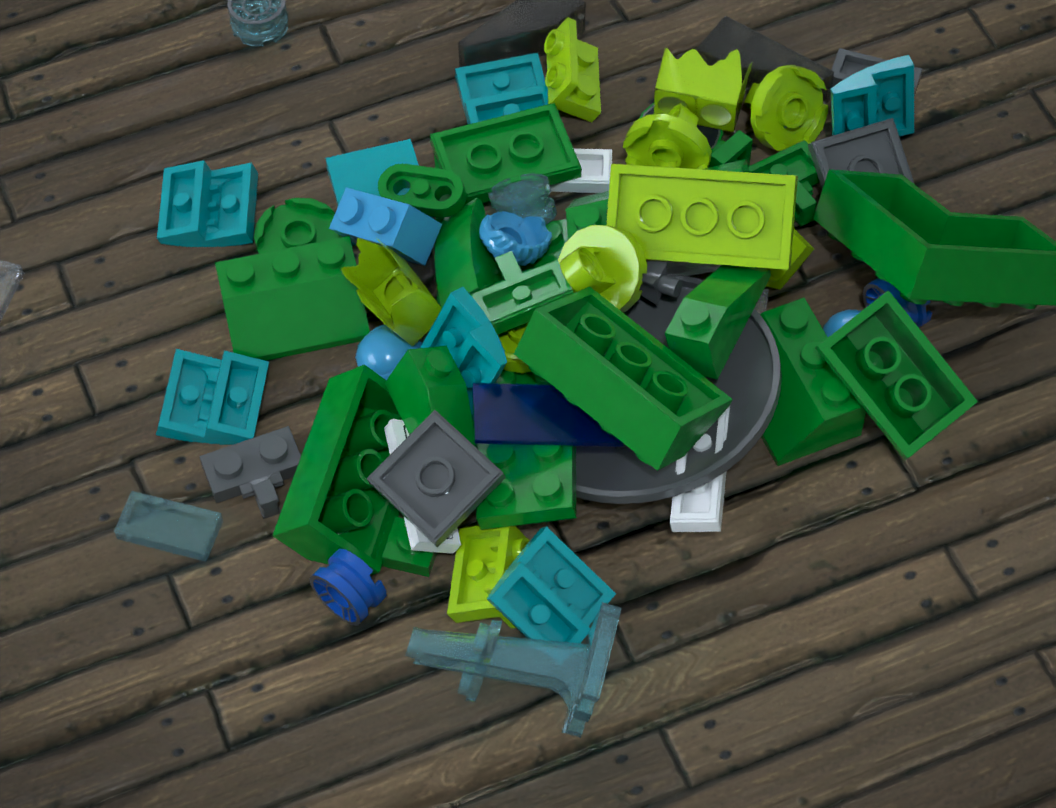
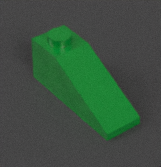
M721 265L683 298L665 332L669 349L704 377L718 380L771 277L770 269Z
M447 346L408 349L384 385L409 435L436 410L477 448L467 386Z

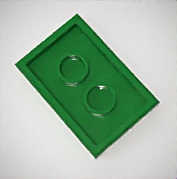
M555 103L430 134V144L439 168L455 172L461 178L466 188L467 200L465 205L475 198L480 199L484 203L581 178V165Z

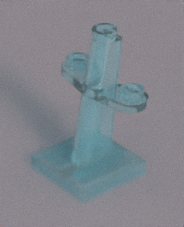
M602 602L584 644L498 636L502 621L491 620L490 625L480 622L476 634L413 627L405 656L414 658L413 664L461 672L462 677L457 693L465 695V701L476 702L484 677L551 689L557 692L567 705V712L561 732L581 738L585 722H588L592 715L594 703L598 702L622 608Z

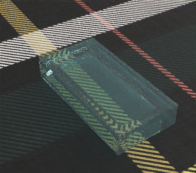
M131 491L114 532L119 540L207 562L223 519L219 512Z

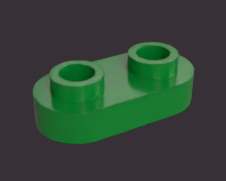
M401 163L387 168L378 180V191L381 197L410 204L428 216L440 218L453 216L464 207L467 200V191L461 178L450 170ZM410 188L406 194L398 195L400 190ZM451 194V197L447 200L439 201L443 195Z

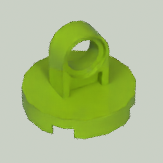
M796 65L780 66L767 74L760 84H752L743 104L751 109L750 122L755 137L763 146L782 151L803 140L810 144L818 137L823 130L828 115V105L823 104V93L821 90H827L825 83L816 72Z
M682 103L675 105L667 114L646 115L636 120L628 130L623 142V149L625 148L628 154L625 160L627 165L705 169L709 168L712 150L707 138L696 127L699 120L698 116Z
M590 225L576 231L564 244L558 262L573 293L591 287L623 313L628 311L639 300L642 294V290L639 289L642 284L643 273H647V262L641 245L632 234L613 226Z

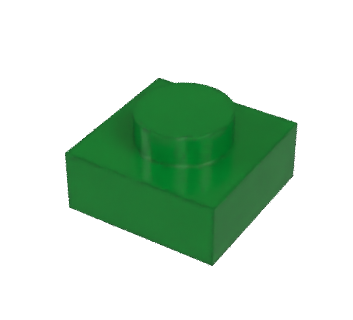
M739 130L727 141L722 140L718 142L712 149L709 167L747 159L748 166H750L753 139Z
M395 516L382 555L383 567L429 577L437 552L411 550L405 520Z

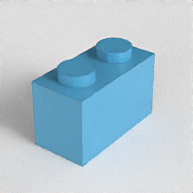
M346 187L329 229L343 237L350 236V240L355 244L357 238H361L381 245L377 240L379 239L403 259L425 266L442 224L410 204Z

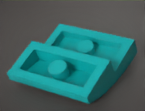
M538 53L455 68V79L468 124L548 104V87L545 84Z
M909 55L893 58L867 67L845 78L831 88L832 136L891 118L894 119L899 136L914 133V64Z
M411 139L325 158L337 208L346 187L380 196L378 180L387 168L401 163L419 166ZM410 188L400 190L398 195L406 194Z
M204 160L164 168L157 232L158 241L161 244L183 247H226L253 243L258 171L252 162L211 170Z
M461 287L449 294L420 348L447 346L466 383L473 421L479 411V407L485 401L507 364V359L501 341L490 320L464 287Z
M176 349L156 435L188 442L234 445L254 438L269 361L225 350L220 360Z
M548 527L540 528L508 567L487 597V600L557 667H561L592 630L589 625L616 593Z

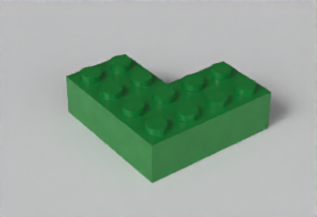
M829 169L813 219L828 231L827 235L830 238L843 243L849 248L854 258L867 263L873 268L876 277L889 282L898 289L900 297L904 300L920 305L926 304L927 300L943 301L954 306H962L964 302H978L994 308L1000 307L1001 303L1016 304L1027 309H1035L1037 305L1056 306V241L1024 217L950 212L901 174Z

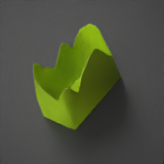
M665 48L655 86L654 114H667L675 105L682 103L698 116L697 125L734 132L745 96V88L752 63L749 65L742 83L741 59L738 49L731 51L725 60H720L713 66H709L695 49L687 51L682 57L676 59L669 49Z
M357 238L356 245L361 252L358 256L359 263L357 266L341 268L342 273L358 288L356 291L361 302L387 327L413 346L431 329L441 311V306L405 259L379 239L377 240L381 245ZM404 274L412 281L410 293L396 303L388 302L385 297V289L388 282L393 277Z

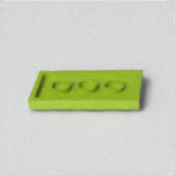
M611 164L607 226H613L632 234L641 245L645 259L791 270L798 176Z

